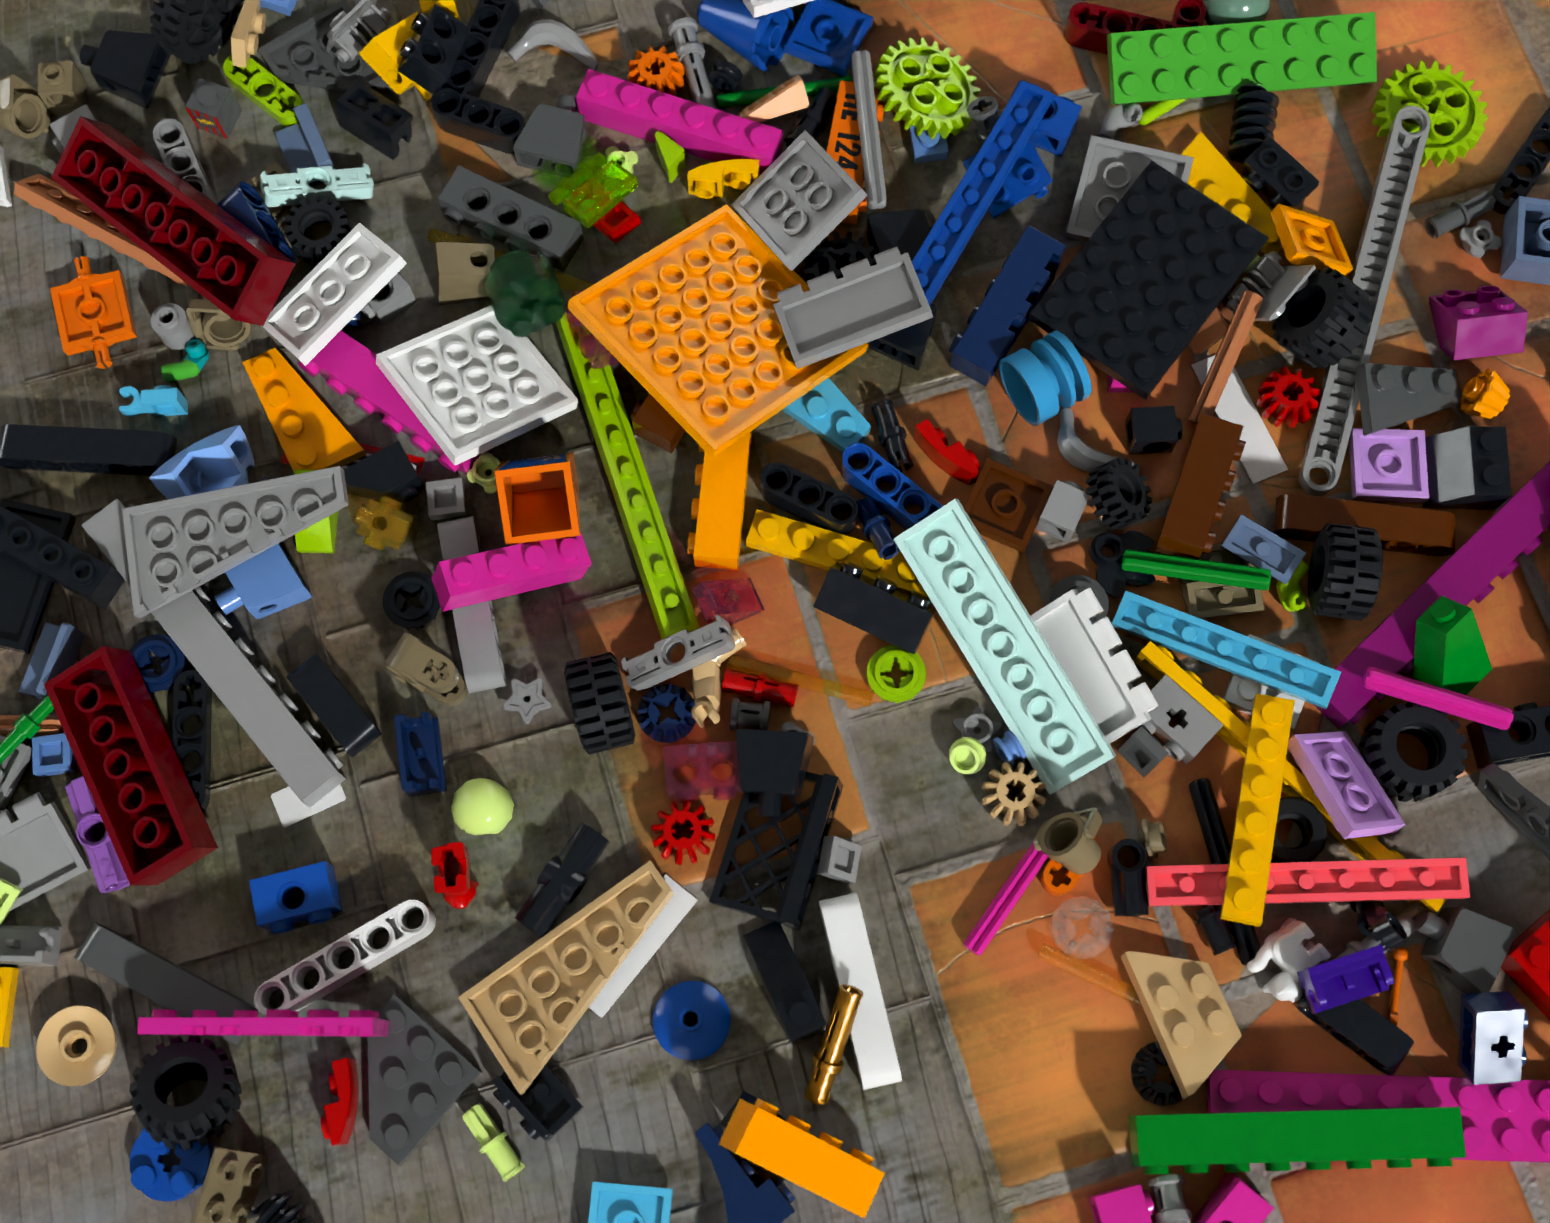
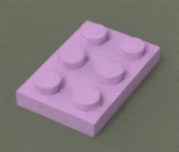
M1346 731L1295 734L1289 739L1288 749L1294 757L1296 765L1304 773L1313 788L1315 796L1323 804L1332 819L1334 827L1340 832L1343 839L1396 833L1405 825Z

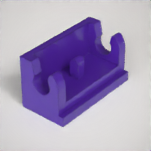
M1382 944L1297 972L1312 1013L1316 1014L1389 990L1388 985L1394 984V979L1384 955L1385 951Z

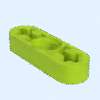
M232 55L225 60L223 71L234 88L280 124L290 127L299 123L295 111L286 110L284 112L279 103L282 99L283 103L289 108L304 104L301 97L251 57L246 68L233 66ZM238 68L240 70L246 69L251 78L248 81L245 75L241 72L235 73V70ZM263 84H271L274 86V89L267 96H259L256 94L258 87Z

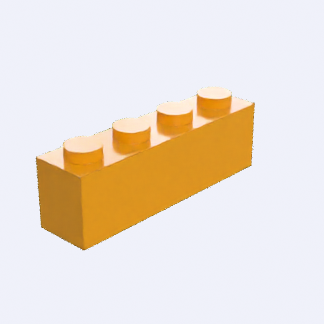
M752 431L713 458L699 445V452H704L703 464L696 465L695 485L701 486L700 498H693L691 520H697L696 533L689 532L687 554H693L695 567L738 570Z
M757 1098L754 1105L742 1099L739 1100L718 1143L720 1146L865 1219L885 1175L881 1170L871 1166L874 1160L873 1157L855 1148H852L850 1154L840 1150L843 1142L821 1131L818 1138L809 1134L811 1125L792 1115H789L787 1121L776 1117L779 1108Z

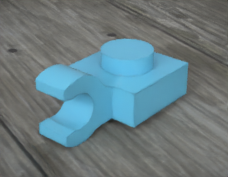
M158 385L151 390H141V394L137 389L130 386L119 389V393L124 399L134 398L130 405L119 406V411L126 417H135L144 413H149L152 417L188 415V401L178 388L169 385Z

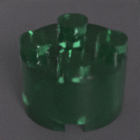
M526 250L508 252L493 262L490 266L491 272L486 279L485 277V290L497 321L517 337H525L531 332L539 331L551 323L560 320L564 315V293L551 262L547 257L538 252V255L528 254Z

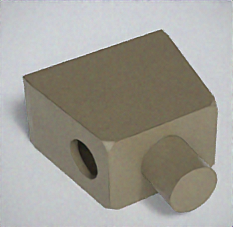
M436 242V280L439 305L494 298L496 282L516 281L515 260L495 261L494 247L491 244Z

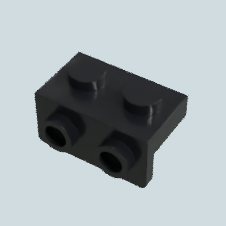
M1268 137L1244 160L1243 179L1255 192L1261 190L1269 198L1268 203L1273 209L1278 204L1302 210L1305 198L1319 185V180L1271 137Z
M547 1065L543 1067L523 1095L518 1093L506 1072L500 1076L497 1075L491 1080L497 1087L493 1092L494 1096L508 1111L513 1106L524 1117L519 1122L520 1125L535 1141L540 1136L544 1141L551 1140L584 1108Z

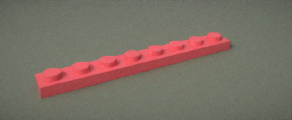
M1466 858L1271 863L1265 904L1470 898ZM1228 864L1146 866L1145 868L1148 907L1222 905Z

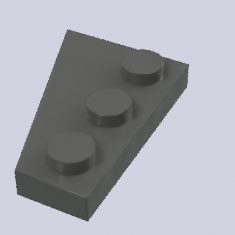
M1364 363L1356 367L1363 437L1460 404L1456 369Z

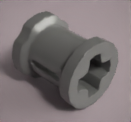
M993 96L975 99L969 104L967 109L970 118L975 121L977 128L975 136L978 142H985L990 134L987 132V129L990 128L992 131L999 119L997 113L999 105L997 99Z
M733 697L730 731H736L737 728L768 730L771 701H764L763 704L740 702L739 698Z

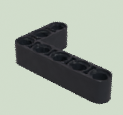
M479 0L467 24L470 29L448 80L433 93L431 107L437 125L441 130L492 149L515 155L513 150L514 144L525 126L523 116L513 109L481 99L479 96L519 16L520 4L519 0ZM447 109H453L450 112H444ZM478 120H485L482 123H475ZM509 131H517L513 134H506Z

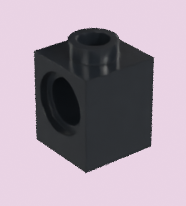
M1175 406L1131 408L1125 420L1129 455L1171 453L1178 440L1182 439V421L1180 418H1176Z

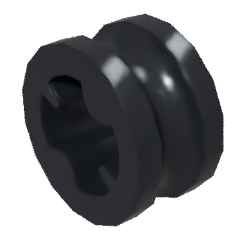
M717 61L713 66L714 71H711L708 76L710 84L724 93L735 92L737 83L742 79L740 69L728 61Z

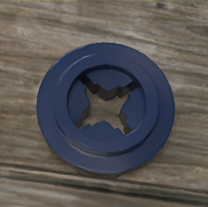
M148 635L138 640L129 650L150 693L161 690L169 691V687L174 684L178 675L187 667L183 652L171 637L167 635ZM151 652L161 660L166 659V662L161 664L162 675H159L153 669H148L153 664Z
M671 683L654 686L648 693L642 696L637 709L640 727L648 737L661 743L677 742L686 737L695 726L696 721L691 714L695 701L685 688ZM676 701L673 711L680 721L668 717L658 725L661 713L655 704L668 707L670 703L673 704Z

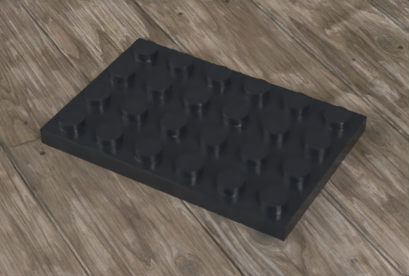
M1151 161L1030 312L1028 320L1047 333L1059 331L1073 343L1082 357L1146 400L1265 246L1269 237L1154 161Z

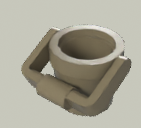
M13 74L0 80V128L10 131L15 136L26 139L35 138L41 133L48 132L50 129V111L38 95V89Z
M205 297L203 299L190 300L186 309L193 335L196 339L202 340L208 349L237 350L240 347V343L249 336L251 331L250 323L233 320Z
M1089 808L1073 813H1061L1046 820L1034 838L1035 849L1043 851L1051 860L1060 863L1072 873L1085 874L1096 867L1101 857V848L1093 838L1103 822L1097 808Z

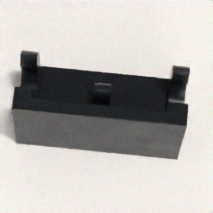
M358 80L336 100L339 126L390 159L394 160L399 155V142L401 138L407 143L410 142L413 114Z

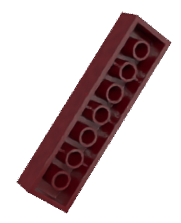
M80 116L51 178L233 320L264 326L295 263L114 127Z

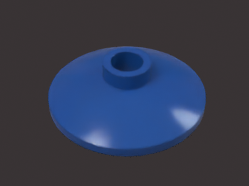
M699 981L681 982L670 987L659 998L653 1013L654 1033L660 1045L671 1055L683 1060L703 1059L715 1053L726 1040L730 1029V1011L723 996L712 986ZM688 1012H694L698 1015V1023L693 1027H688L684 1024L683 1019Z

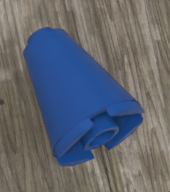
M702 0L697 9L700 26L757 69L768 71L767 66L770 64L776 66L785 54L784 45L792 32L787 30L788 19L794 21L791 7L757 18L752 16L742 0Z

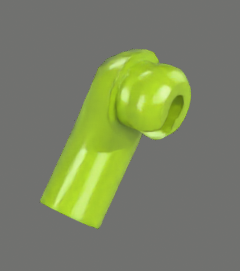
M1302 560L1287 584L1279 580L1276 582L1280 604L1290 612L1302 610L1307 602L1299 582L1310 567Z

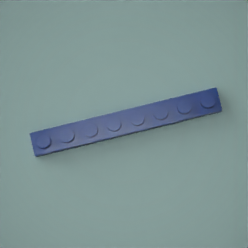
M1021 81L914 257L912 264L929 306L1051 105L1053 93L1026 81Z

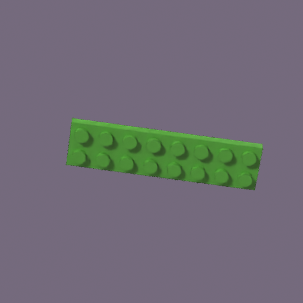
M1375 12L1119 32L1107 35L1110 105L1229 96L1240 94L1237 89L1242 85L1250 84L1264 87L1269 92L1377 82Z

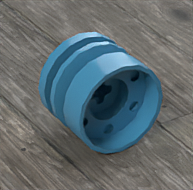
M1059 331L1050 332L1044 336V339L1032 342L1031 351L1022 348L1002 358L998 365L1000 377L1010 401L1024 420L1032 426L1039 425L1057 415L1060 409L1059 405L1063 408H1070L1074 406L1075 402L1083 401L1090 397L1092 392L1091 380L1081 355L1073 343Z

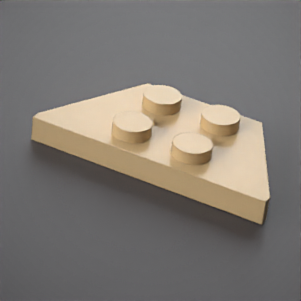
M1136 951L1125 952L1121 959L1179 1091L1183 1099L1189 1098L1198 1090L1242 1037L1209 963Z

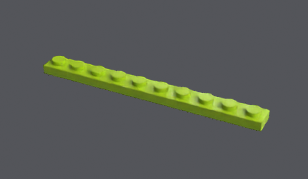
M571 312L560 313L557 315L555 323L661 639L663 640L685 629L693 632L700 627L604 346Z

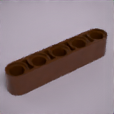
M1284 494L1276 498L1274 534L1281 538L1315 542L1326 523L1374 528L1380 537L1382 550L1429 556H1446L1455 552L1456 516L1450 512L1300 494Z

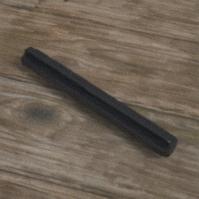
M1208 778L1194 780L1189 784V790L1211 863L1229 864L1231 848L1211 782ZM1229 921L1240 961L1243 965H1247L1248 962L1255 958L1256 953L1261 948L1255 927Z

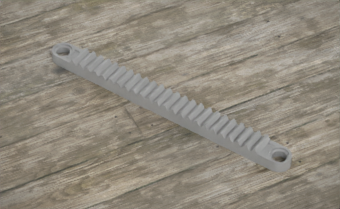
M1418 106L1404 107L1394 118L1390 126L1385 149L1381 156L1382 160L1378 167L1379 172L1372 190L1373 195L1368 205L1369 210L1365 217L1366 221L1362 228L1363 232L1358 243L1359 247L1355 254L1356 259L1352 266L1353 271L1349 278L1350 281L1370 296L1369 299L1373 303L1371 310L1373 319L1369 322V331L1362 337V342L1358 348L1355 347L1351 351L1352 354L1346 359L1344 357L1341 358L1338 364L1333 366L1329 364L1325 368L1326 373L1322 380V388L1318 399L1319 407L1311 421L1312 426L1308 432L1309 437L1304 447L1305 452L1298 480L1301 488L1313 496L1327 494L1336 485L1343 465L1359 403L1356 367L1369 363L1430 129L1428 113ZM1407 118L1415 120L1419 125V131L1414 133L1406 131L1402 126V120ZM1312 468L1323 469L1328 475V482L1324 485L1313 483L1309 476L1310 470Z

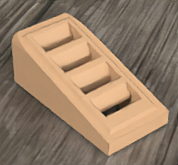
M797 75L787 80L739 112V117L759 123L807 108L809 101L802 78Z

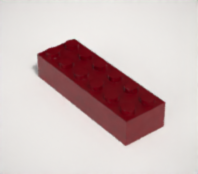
M102 646L44 683V687L130 885H159L218 849L130 651Z

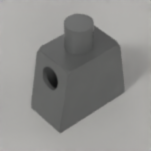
M562 94L558 99L556 107L539 104L535 107L513 147L518 166L580 181L587 139L585 116L576 112L578 106L575 97Z
M1462 907L1442 908L1438 916L1424 909L1417 915L1413 924L1415 930L1428 937L1421 950L1422 958L1464 994L1490 992L1517 933V930L1511 926Z

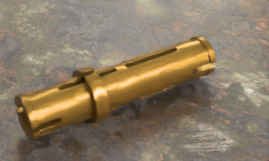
M839 985L819 1051L813 1055L811 1063L814 1066L804 1092V1097L813 1103L820 1105L828 1103L836 1074L842 1071L844 1062L841 1059L864 994L854 986Z

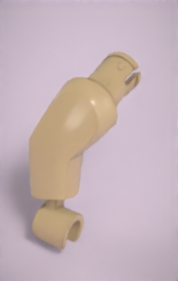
M734 626L731 627V631L735 641V648L691 669L695 701L691 714L701 728L704 726L703 721L707 716H709L714 724L720 721V715L717 713L720 711L722 696L720 671L722 666L720 664L741 648L747 646V643Z

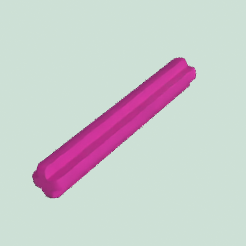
M1368 667L1363 675L1362 683L1366 689L1497 729H1509L1514 718L1512 710L1375 667Z
M1034 841L965 940L964 946L973 954L979 956L983 953L1048 858L1043 851L1035 849Z

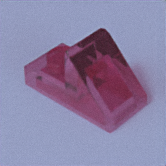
M751 578L703 581L692 588L699 608L708 624L716 621V615H719L732 625L765 610Z

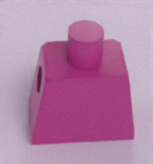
M1227 1172L1198 1212L1193 1223H1220L1222 1221H1229V1223H1262L1274 1207L1263 1195L1237 1174Z

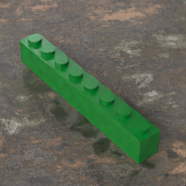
M1460 1107L1128 1116L1132 1166H1144V1174H1169L1168 1165H1184L1185 1173H1210L1209 1164H1225V1172H1250L1249 1163H1265L1266 1171H1291L1290 1162H1305L1306 1170H1331L1330 1161H1346V1169L1372 1168L1371 1160H1386L1387 1168L1412 1167L1411 1159H1426L1427 1167L1453 1166L1452 1158H1466Z

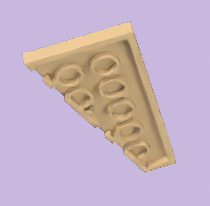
M651 860L458 997L514 1087L521 1095L525 1093L674 895L672 889Z

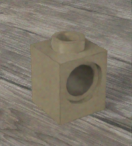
M73 60L38 63L37 93L52 115L69 114L79 107L87 105V82Z

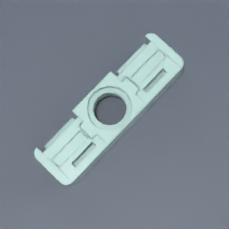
M363 163V167L333 170L332 166L297 168V173L266 175L265 171L261 173L260 187L266 206L279 207L301 205L299 201L304 198L307 204L312 203L311 196H317L319 202H322L323 196L329 197L331 202L334 200L369 199L373 196L374 182L370 178L369 166ZM318 180L324 182L327 187L316 190L311 188L308 183Z

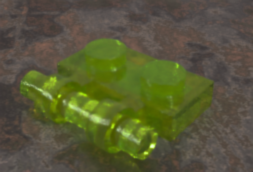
M598 152L591 159L585 158L578 165L579 169L570 177H563L555 184L556 188L548 194V198L556 206L562 202L565 212L589 229L637 188L638 183L633 174L614 160L607 164L605 156Z

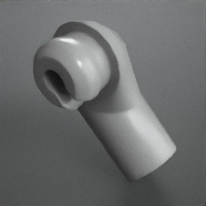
M1131 103L1109 109L1106 112L1097 137L1114 140L1117 130L1132 126L1142 118L1143 111L1141 106L1137 103Z

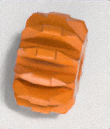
M649 45L647 53L637 50L636 60H629L628 81L677 96L676 90H682L684 86L683 75H685L684 65H682V62H679L676 52L668 54L664 45L659 51H654L651 45Z

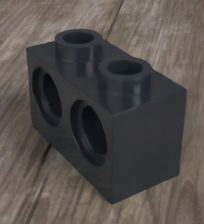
M434 4L426 13L420 11L413 20L410 29L414 33L412 37L406 39L399 51V55L403 58L397 71L431 94L448 80L470 29L437 4Z

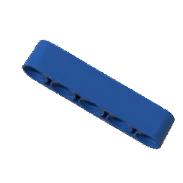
M854 443L844 450L841 465L843 479L864 497H871L880 510L905 530H908L943 507V505L869 446L863 443ZM857 459L865 462L867 466L863 469H854L848 463ZM885 481L891 483L894 489L889 492H883L876 485L879 482ZM908 504H916L922 509V512L916 515L910 514L904 507Z

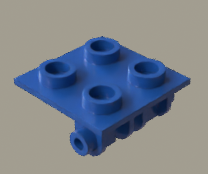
M1031 139L988 208L993 219L1030 195H1035L1039 199L1048 193L1047 186L1053 180ZM978 152L963 161L967 170Z

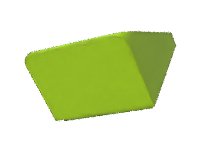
M657 131L655 133L656 151L667 180L671 184L686 168L684 148L661 131Z

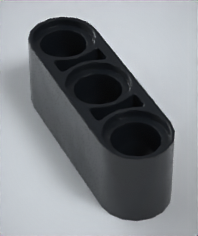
M772 462L762 469L760 474V490L763 499L768 503L819 528L847 535L854 530L857 523L858 506L850 495L784 463ZM778 478L786 484L779 489H774L768 486L767 483L772 479ZM805 494H812L818 500L814 504L807 505L800 501V497ZM842 509L847 511L850 517L840 521L835 519L832 513Z
M316 653L286 676L352 758L382 735L376 725Z
M1305 993L1296 1004L1297 1009L1308 1019L1384 1074L1393 1076L1414 1044L1413 1039L1360 999L1316 1014L1312 1013Z

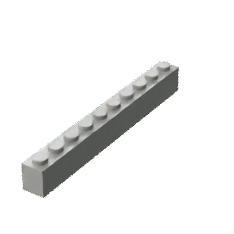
M117 498L81 526L130 586L122 509L127 507ZM200 586L151 612L301 802L311 808L346 780L339 771L344 766L342 761L330 748L325 752L316 742L321 738L320 734L308 720L303 723L298 720L294 713L299 708L285 692L280 696L272 687L277 682L264 665L256 668L250 660L255 655L241 637L236 641L227 631L233 628L219 610L213 614L206 606L211 599Z

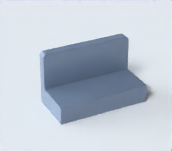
M307 104L294 107L293 109L299 123L275 133L291 173H297V168L332 166L333 170H335ZM314 180L309 182L308 185L312 187L322 183V181Z
M1242 514L1239 515L1236 523L1221 545L1255 567L1271 570V576L1284 584H1287L1306 552Z
M45 622L19 692L23 695L42 700L48 694L44 683L74 665L85 635L68 623L63 622L61 626Z

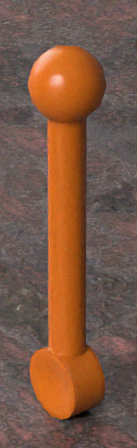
M1398 947L1392 953L1395 959L1394 984H1392L1389 1012L1386 1015V1019L1395 1026L1398 1024L1397 1009L1403 962L1408 958V952L1403 947Z

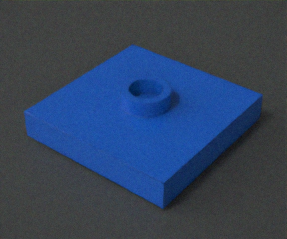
M813 0L807 2L784 45V53L846 77L852 65V53L860 50L873 24V16L832 0Z

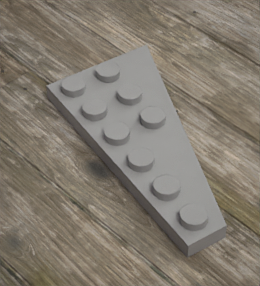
M341 466L123 508L122 515L134 616L140 619L348 506L344 469Z

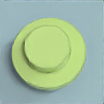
M971 737L957 739L949 749V761L952 767L962 774L977 773L982 769L987 759L984 746L978 740Z

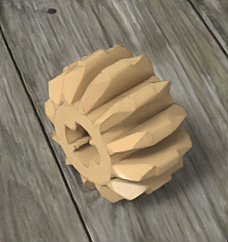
M1008 762L1002 764V774L998 770L992 769L988 774L992 782H984L981 787L983 791L991 794L982 799V804L984 806L995 805L989 816L994 819L1001 812L1004 814V826H1009L1013 816H1015L1019 826H1024L1026 815L1036 819L1039 812L1035 806H1044L1046 803V798L1036 794L1046 788L1045 783L1032 782L1038 774L1035 769L1031 770L1028 775L1023 774L1025 768L1023 762L1017 764L1015 772H1013ZM1007 787H1010V791L1014 787L1020 790L1019 802L1017 797L1013 801L1007 798L1006 795L1009 792Z

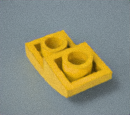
M732 159L696 167L688 171V192L699 198L710 199L713 197L723 198L724 186H731L737 190H746L760 176V160Z

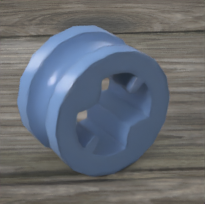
M1008 730L1004 733V738L996 737L992 742L1003 763L1008 762L1012 768L1015 765V760L1024 761L1027 757L1018 738L1011 730Z

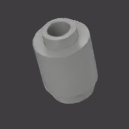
M166 303L157 307L152 313L151 326L168 348L185 350L186 344L196 338L190 328L187 314L181 306L174 303Z

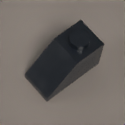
M399 441L344 469L348 494L391 505L398 502H408L414 499L420 490L425 488Z

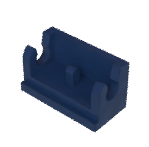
M421 712V717L409 718L405 714L394 715L402 790L409 797L446 792L447 786L438 717L433 718L428 712Z

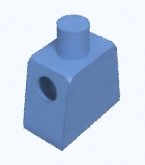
M281 543L225 572L232 586L214 596L225 615L245 605L247 610L256 619H261L313 597Z

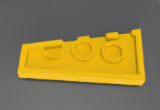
M1200 132L1181 154L1194 157L1187 184L1269 237L1265 246L1258 253L1260 257L1263 254H1269L1271 251L1279 253L1283 246L1276 233V227L1270 214L1272 210L1204 134Z

